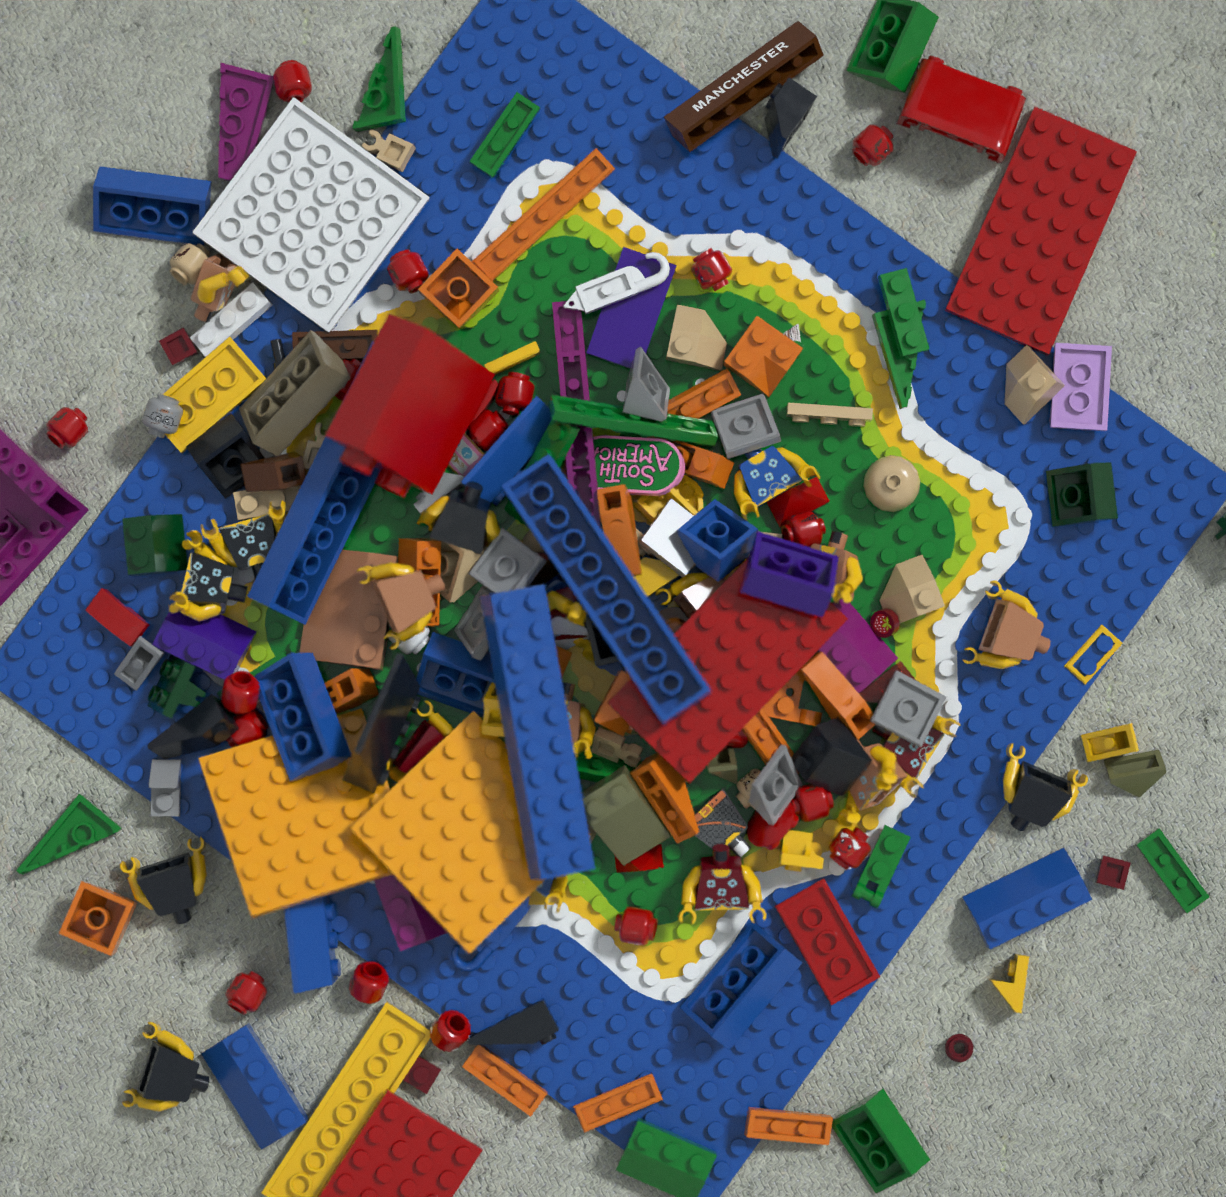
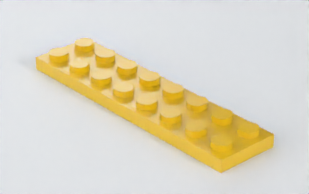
M386 1002L261 1193L266 1197H317L386 1089L395 1093L429 1041L430 1029L394 1005Z

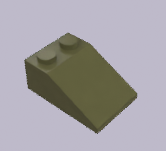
M625 765L581 792L587 821L623 866L671 837L670 832Z

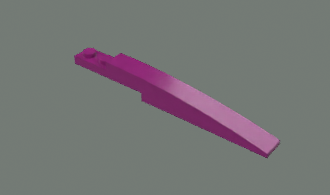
M567 301L552 302L560 395L562 397L590 401L582 311L565 309L564 305ZM575 424L580 430L566 455L568 482L601 528L593 428Z

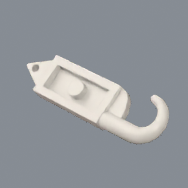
M647 253L645 255L646 259L653 258L660 263L661 268L657 274L644 278L638 268L633 266L624 267L576 286V291L565 303L564 308L585 311V314L637 295L642 291L663 283L669 275V263L665 256L660 253Z

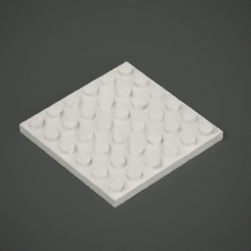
M293 97L192 233L232 263L241 266L247 274L329 333L430 200V197Z

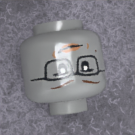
M158 394L157 398L153 397L148 400L142 417L143 424L149 427L148 433L164 438L166 433L174 434L177 431L183 415V409L178 405L179 400L162 394Z

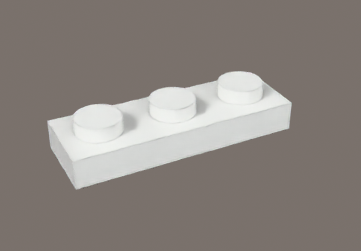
M251 283L212 317L210 322H207L196 331L190 339L206 357L227 338L235 339L267 311L272 304L257 285Z

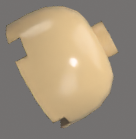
M889 455L879 458L870 465L864 477L863 487L866 497L873 505L882 511L896 512L905 509L914 502L919 493L920 478L917 469L910 461L901 456Z

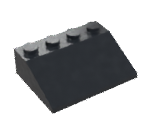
M400 653L396 655L342 779L371 793L375 792L377 785L384 786L390 772L385 769L388 760L394 762L400 746L396 745L399 736L405 737L411 723L406 720L409 711L415 714L421 700L420 697L416 696L420 685L406 659Z

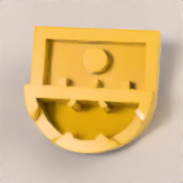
M684 475L681 482L677 486L675 485L667 494L661 496L642 495L634 503V506L653 523L666 503L672 498L695 516L703 509L702 498L704 494L696 481Z

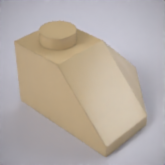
M677 305L666 360L721 371L727 342L705 310Z
M1028 345L1006 364L1005 405L1025 425L1065 386Z
M441 541L440 577L445 585V590L441 591L440 594L449 602H455L478 582L468 573L488 547L484 545L482 553L478 554Z
M923 555L895 565L879 600L882 609L888 608L893 610L897 614L900 623L945 606L936 581Z

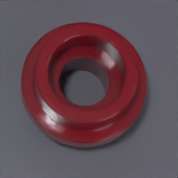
M954 1034L947 1039L945 1052L952 1061L964 1062L973 1054V1043L968 1036ZM959 1042L963 1043L964 1050L961 1053H956L954 1045Z

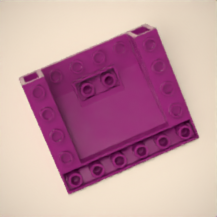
M1 428L0 606L89 511L75 495Z

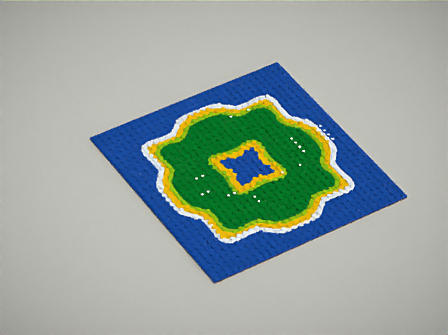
M480 0L406 100V122L389 125L381 134L384 140H386L390 133L412 143L416 147L403 172L390 166L388 167L429 196L430 200L332 331L377 330L379 334L388 314L428 328L483 367L495 359L536 341L540 349V355L496 374L493 380L495 379L499 383L500 378L508 376L509 372L525 374L530 377L529 381L535 387L533 399L537 396L549 407L551 395L561 396L552 302L568 301L576 291V286L614 272L623 247L643 254L651 252L660 253L665 256L669 263L677 266L646 355L669 386V400L717 373L728 369L722 365V370L718 371L666 360L677 305L706 311L727 342L723 364L756 316L763 319L782 334L798 324L801 342H794L801 346L803 350L771 396L767 397L765 395L781 438V442L772 445L775 448L783 447L799 455L809 466L815 467L821 477L819 481L830 502L811 511L817 518H822L825 524L826 533L823 534L820 545L828 546L832 531L848 535L844 550L858 557L863 576L862 582L854 591L853 601H850L851 605L870 625L872 615L882 609L879 600L895 565L923 555L945 605L942 608L900 623L896 634L887 638H881L898 659L859 693L866 701L872 713H874L889 681L897 670L946 696L938 716L945 719L952 718L961 724L960 726L956 724L950 726L949 731L955 734L956 737L953 738L946 734L943 736L917 779L923 784L924 789L919 785L912 787L911 792L915 794V798H912L903 787L898 785L879 805L856 812L860 814V821L856 824L852 823L849 829L853 831L857 827L869 836L866 842L871 846L870 853L858 868L849 867L846 870L829 857L831 855L829 844L842 828H848L838 823L840 811L846 809L848 793L840 796L831 792L834 807L830 809L828 817L803 822L799 815H797L798 823L794 828L790 829L813 833L812 849L818 856L824 858L823 869L802 867L801 872L784 870L785 864L779 863L782 839L775 849L767 850L765 847H757L749 841L747 829L741 834V837L751 846L741 857L742 865L749 866L759 879L763 899L760 905L767 914V918L764 921L762 911L756 910L753 913L754 922L798 958L802 964L730 1050L711 1037L680 1007L752 922L749 918L752 905L749 904V909L702 911H695V906H692V910L696 913L694 924L691 925L692 915L689 912H685L682 916V923L679 922L678 915L684 909V905L681 904L683 882L694 867L699 866L702 857L712 856V848L696 836L677 844L671 835V837L661 842L664 868L658 867V869L617 873L614 853L596 833L591 843L595 869L567 875L568 882L562 897V906L559 913H556L557 904L553 902L549 903L545 910L544 903L546 898L532 892L528 904L531 906L530 910L485 963L472 972L461 971L453 964L451 952L458 943L449 933L400 951L374 880L329 894V901L334 904L335 919L332 920V929L337 932L338 940L367 962L380 964L387 971L389 978L439 1015L448 1010H455L464 1014L471 1025L470 1036L544 998L559 1027V1031L555 1032L557 1038L544 1045H541L540 1041L534 1044H491L484 1046L545 1089L549 1096L575 1115L577 1114L573 1105L652 1073L663 1100L594 1129L624 1150L637 1118H641L716 1151V1159L698 1197H720L761 1141V1139L747 1138L744 1135L748 1107L783 1110L877 981L871 982L831 1005L777 912L775 905L824 878L878 974L881 975L1007 802L1004 799L1003 776L1006 762L1010 761L1006 754L1007 745L1013 743L1012 754L1014 756L1019 754L1020 746H1024L1026 751L1024 757L1018 760L1020 765L1022 761L1032 765L1035 764L1112 656L1086 685L1065 667V664L1101 625L1107 628L1121 642L1125 640L1226 501V472L1112 389L1109 391L1107 431L1049 428L1051 400L1025 425L1022 424L1005 405L1006 364L1025 346L945 311L959 279L786 152L782 151L778 159L773 157L769 140L739 118L689 152L672 136L664 116L700 90L578 1ZM516 92L539 106L540 111L495 177L491 178L470 164L469 161ZM597 148L615 168L612 174L493 281L498 286L499 292L478 314L460 329L431 305L419 291L410 294L409 291H399L396 289L387 271L390 258L396 253L407 249L410 252L419 253L429 272L428 278L456 249H459L472 262L594 149ZM710 248L713 251H722L733 270L732 274L727 278L729 284L717 291H714L712 287L702 289L691 272V266L694 264L693 258ZM907 268L916 302L921 300L926 302L922 315V324L929 350L918 353L916 367L913 370L911 397L908 400V407L899 409L872 315L887 310L878 276ZM268 288L263 294L271 302L272 306L233 339L266 379L274 371L273 363L275 361L270 344L271 340L281 339L286 358L293 350L292 332L325 331ZM601 309L588 314L582 311L585 353L590 344ZM1052 347L1048 356L1033 350L1053 372L1054 347ZM586 354L590 401L623 406L630 369ZM729 370L741 396L720 407L763 393ZM333 396L327 406L321 409L310 421V424L296 436L291 445L285 448L281 454L295 451L303 459L308 440L314 442L317 440L315 435L316 424L318 422L322 423L321 434L325 436L343 401ZM247 397L229 414L232 413V415L236 418L239 424L249 435L239 408L249 398ZM495 398L487 409L492 412L497 410L508 426L518 417L503 413V408L496 404ZM788 403L873 408L872 421L866 422L864 427L849 426V421L837 420V425L821 424L820 419L809 418V423L792 422V417L786 416ZM711 412L698 418L713 421ZM593 428V437L607 435L647 438L636 433H618L611 429ZM165 435L164 438L157 437L1 647L0 691L150 802L151 788H149L152 759L181 760L180 816L171 817L199 838L202 837L207 844L232 861L199 764L200 757L232 747L225 740L218 746L169 759H163L149 750L147 744L194 708L193 706L178 704L171 719L147 706L149 703L148 694L151 688L157 685L161 677L159 674L160 667L165 659H169L170 653L156 647L163 652L164 656L136 691L114 675L132 647L115 636L85 611L100 589H107L126 607L132 608L149 624V627L141 637L153 644L164 619L170 611L169 606L175 603L169 597L177 592H182L186 571L133 577L128 575L122 518L183 514L185 540L190 541L192 539L186 533L196 530L202 535L201 524H203L206 530L213 529L211 519L216 520L218 529L241 522L237 518L234 495L231 494L225 499L198 466L188 449L182 454ZM719 435L715 446H700L692 442L681 441L727 458ZM772 445L761 448V450L764 451ZM257 446L265 458L276 456ZM479 447V449L484 454H486L487 451H484L481 447ZM745 454L729 458L730 461L734 462L724 489L692 478L703 491V508L716 499L742 517L741 509L734 496V475L739 471L738 466L748 460ZM889 455L901 456L910 461L917 469L920 478V489L914 502L905 509L896 512L882 511L873 505L866 497L863 487L864 477L870 465L879 458ZM565 457L559 469L568 480ZM1111 462L1118 519L1052 527L1046 471L1088 463ZM447 466L444 473L455 474L454 471L449 466ZM812 475L808 478V480L813 479L817 476ZM374 484L342 550L398 557L399 538L430 539L431 531L428 530L429 526L425 523L417 525L421 514L413 505L418 501L416 496L423 491L411 486L406 497L401 498ZM242 486L240 489H238V490L235 491V492L244 491V490H245V486ZM463 486L458 491L464 492L465 487ZM632 495L636 529L644 535L652 523L634 506V503L642 495ZM506 496L497 507L492 504L490 510L496 514L500 530L503 528L523 543V538L529 529L526 524H521L504 509L509 500ZM767 503L758 507L759 517L754 512L746 514L748 522L758 528L759 532L782 534V527L779 528ZM202 535V542H204L212 550H214L211 543L209 542V539L205 538ZM194 548L191 550H186L188 562L190 558V553H194ZM645 554L643 557L640 556V560L644 557L650 558L647 554ZM748 558L727 574L724 579L727 580ZM695 565L687 574L704 572ZM232 567L234 568L232 583L248 586L245 603L228 600L225 614L221 615L257 631L238 671L250 673L283 651L286 655L299 653L304 624L247 597L255 581L252 568L239 570L238 567ZM678 576L662 588H671L670 585L682 577ZM990 581H998L1003 590L1009 589L1029 599L1037 612V619L1044 623L1041 635L1050 639V647L1045 654L1035 651L1031 660L1022 659L1019 665L1005 669L983 666L977 661L973 664H966L962 661V659L972 661L975 657L973 651L964 650L967 647L975 648L980 654L983 652L978 649L996 599H989L985 591L991 594H996L999 591L998 587L990 584ZM662 592L658 596H655V593L648 597L657 612L669 607H679L674 600L669 605H660L668 599L666 592ZM440 594V601H441V600L444 599V597ZM428 626L430 629L428 636L430 638L433 632L440 634L434 626ZM456 626L445 635L462 642L454 631ZM1101 633L1072 666L1083 676L1093 674L1097 668L1096 664L1112 649L1115 643H1113L1109 636ZM388 637L383 671L370 669L379 694L397 653L404 656L415 678H417L428 642L417 654L413 652L404 654L399 648L394 650L389 648L393 643ZM575 645L567 649V651L572 652V655L561 680L565 683L575 684L572 701L585 704L593 719L619 670L627 672L620 662L596 667L595 661H591L583 656L582 652L585 647L582 646L580 648ZM816 652L809 660H811L816 654H818V652ZM316 661L324 683L351 668L367 669ZM195 666L189 681L206 693L205 697L196 696L195 699L201 703L211 694L220 699L216 693L222 690L224 679ZM804 681L798 708L822 713L821 723L831 720L810 684ZM788 688L786 690V694L788 696H791L793 694V690L791 688ZM379 695L359 706L336 715L362 708L366 722H368ZM416 695L421 698L417 707L421 713L426 714L430 710V706L424 702L427 700L433 705L434 713H439L452 725L453 729L471 714L424 696ZM258 701L254 710H257L263 716L268 725L266 737L272 736L273 734L262 704ZM409 711L406 720L411 723L405 737L399 736L396 745L400 746L398 754L424 720L418 715L417 711L415 714ZM769 717L793 753L797 751L815 728V726ZM594 722V725L596 727L595 733L597 732L599 727L611 731ZM874 726L859 739L863 747L876 743L883 745L885 742L884 738L872 731ZM634 729L631 734L625 732L623 736L625 737L624 743L636 744L643 748L639 755L641 757L640 761L643 762L647 757L651 756ZM499 737L506 744L505 737ZM749 741L741 749L734 748L737 764V782L753 769L762 771L766 766ZM800 773L798 774L802 786L810 784L803 779ZM388 774L387 782L390 789H392L398 782L392 780ZM579 779L581 792L597 783ZM731 782L722 789L726 792L748 826V822L755 810L752 806L747 809L736 797L740 793L737 789V784ZM715 794L693 808L694 814ZM887 825L911 838L884 893L882 901L876 909L869 905L870 902L862 898L857 900L851 897L883 826ZM730 850V856H736V855ZM868 880L865 888L875 892L878 884ZM627 907L652 911L654 918L658 919L654 941L649 940L645 946L622 942L619 938V931L614 930L617 914L622 915ZM460 946L458 957L463 962H470L479 951L475 948L468 954Z

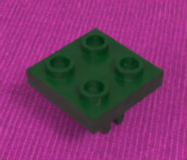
M170 654L169 659H165L160 667L159 674L161 677L157 685H154L148 694L149 703L147 706L172 719L178 704L193 707L200 704L195 699L196 696L205 697L206 693L189 681L195 666Z

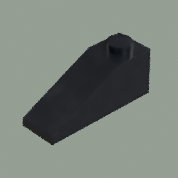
M211 694L147 744V747L163 759H169L218 746L239 730V727L231 711L224 707L220 699Z
M543 998L470 1036L467 1040L470 1045L534 1044L540 1041L541 1045H544L557 1038L555 1032L559 1031V1027Z

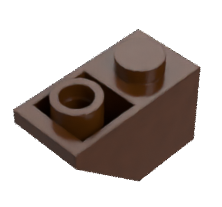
M295 451L240 464L246 492L282 490L302 485L306 477L302 456Z

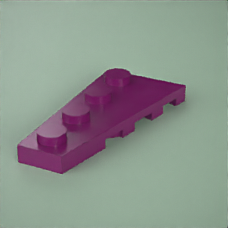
M220 62L218 178L230 182L258 145L274 80L273 76Z

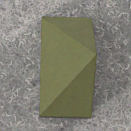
M725 746L707 765L708 772L737 784V764L734 748Z
M1159 749L1104 760L1110 783L1139 798L1166 774V767Z

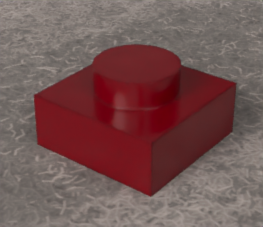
M184 327L159 340L172 366H176L198 353Z
M1102 855L1095 883L1124 890L1131 862Z
M418 1056L403 1081L427 1094L441 1068Z

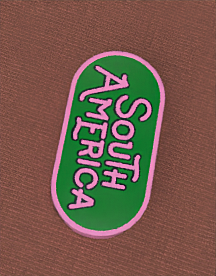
M607 435L594 437L598 489L625 484L631 495L661 496L670 492L675 485L677 486L684 476V458L678 448L667 440Z

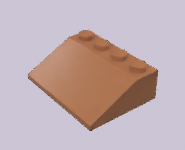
M342 550L306 625L303 626L299 653H313L318 662L383 671L388 637L384 639V636L389 631V622L373 587V581L360 584L359 581L367 579L368 575L363 570L357 572V569L366 565L373 567L391 562L398 563V557Z

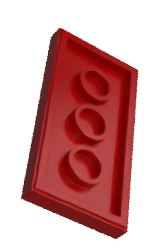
M824 878L775 905L777 912L831 1005L880 978Z

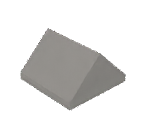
M639 347L635 351L626 383L623 412L664 421L667 419L670 388L644 350Z

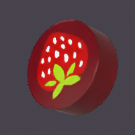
M884 608L872 615L870 625L878 637L887 638L897 633L900 622L893 610Z

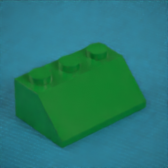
M877 0L846 71L882 88L905 93L939 16L920 2L910 0Z
M884 1089L865 1097L832 1121L833 1130L875 1193L913 1176L930 1161V1158Z
M637 1118L615 1170L675 1197H698L707 1180L717 1153L664 1128Z

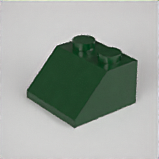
M1111 462L1088 463L1046 471L1052 527L1118 519Z
M183 514L122 518L128 575L133 577L187 571V551L182 547V542L185 541Z

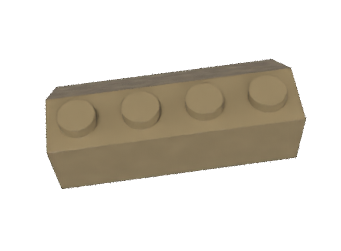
M310 330L239 408L252 443L276 456H279L285 448L291 445L296 436L310 424V421L321 409L327 406L333 396L350 379L343 360L315 332Z

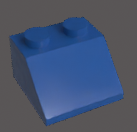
M714 499L678 529L677 534L695 565L719 582L749 557L758 528Z

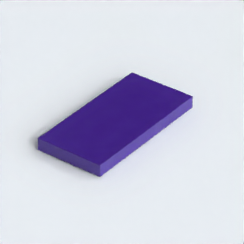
M623 247L615 271L627 266H633L638 268L644 278L657 274L661 266L656 259H646V254ZM669 263V275L660 285L603 307L586 354L630 369L636 349L641 347L645 353L647 352L677 265Z

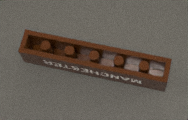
M799 21L792 24L664 116L672 136L689 152L697 148L769 96L778 83L784 85L789 77L791 79L823 57L824 54L817 36Z

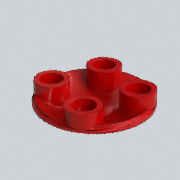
M789 803L774 825L769 824L755 810L748 822L747 837L749 841L757 847H765L767 850L775 849L779 845L780 840L798 823L799 819L795 814L793 804Z

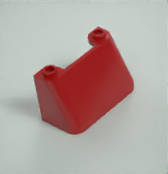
M928 56V59H921L896 124L910 129L911 125L917 126L920 124L918 130L924 131L926 129L973 147L977 149L976 152L982 153L985 149V153L989 155V160L1001 164L1006 157L1026 98L1022 95L1023 91L1016 87L1007 86V88L998 86L946 66L944 61L938 57Z

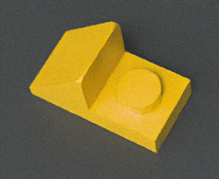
M1132 723L1081 735L1087 762L1139 751Z
M1015 954L1014 960H1009L1007 975L1012 977L1011 982L989 979L1010 1008L1016 1013H1022L1029 956Z

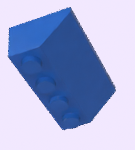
M100 166L93 185V231L178 243H191L194 245L199 243L204 246L205 242L192 232L210 209L211 181Z
M536 396L461 481L464 487H466L467 482H476L482 485L483 490L480 498L488 500L491 505L494 504L497 507L506 497L502 485L524 471V467L529 463L552 419L549 407Z
M433 632L423 654L416 678L420 685L417 694L469 713L474 711L478 716L484 717L483 698L491 682L495 683L490 652L487 651L480 661L472 657L462 642Z
M290 653L254 676L260 683L259 699L290 781L333 768L352 756L313 653Z
M1064 848L962 897L988 949L1001 945L1092 900L1080 873Z
M329 895L285 908L293 993H301L333 985L338 976L341 975V963L335 957V948L338 947V935L332 929V920L335 919L334 904L329 901Z
M751 922L680 1008L711 1037L730 1050L802 962L755 922Z
M250 1023L201 1053L261 1150L310 1119Z

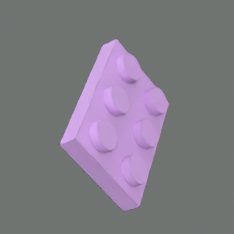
M1070 343L1054 344L1053 373L1065 386L1051 399L1049 428L1107 431L1112 346Z

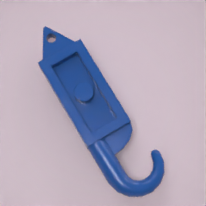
M530 895L476 947L479 952L470 962H463L459 959L458 951L460 946L456 944L451 952L452 962L456 968L465 972L476 971L530 910L531 906L528 905Z

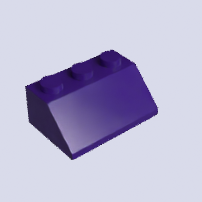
M757 531L745 568L741 592L808 614L823 617L834 593L839 556Z
M169 611L152 645L225 680L227 676L239 670L257 631L221 614L203 621H197L179 611L177 613Z

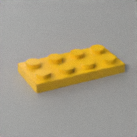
M231 337L227 338L162 394L179 400L178 405L183 409V415L177 431L174 434H165L182 454L187 450L186 446L220 422L266 380L265 376Z

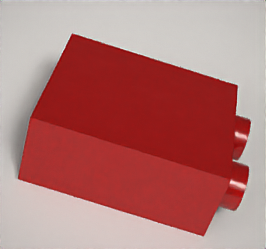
M388 314L325 436L345 448L339 459L344 465L366 476L371 475L374 467L378 468L380 472L374 483L401 498L406 497L411 486L433 495L495 374L428 328Z

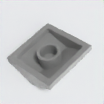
M780 745L752 784L749 798L750 804L771 825L776 823L796 795L797 788L802 786L785 745Z

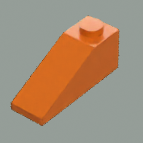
M351 668L325 682L336 714L359 706L379 695L370 669Z
M658 753L647 757L630 774L677 844L697 835L699 828L684 778Z

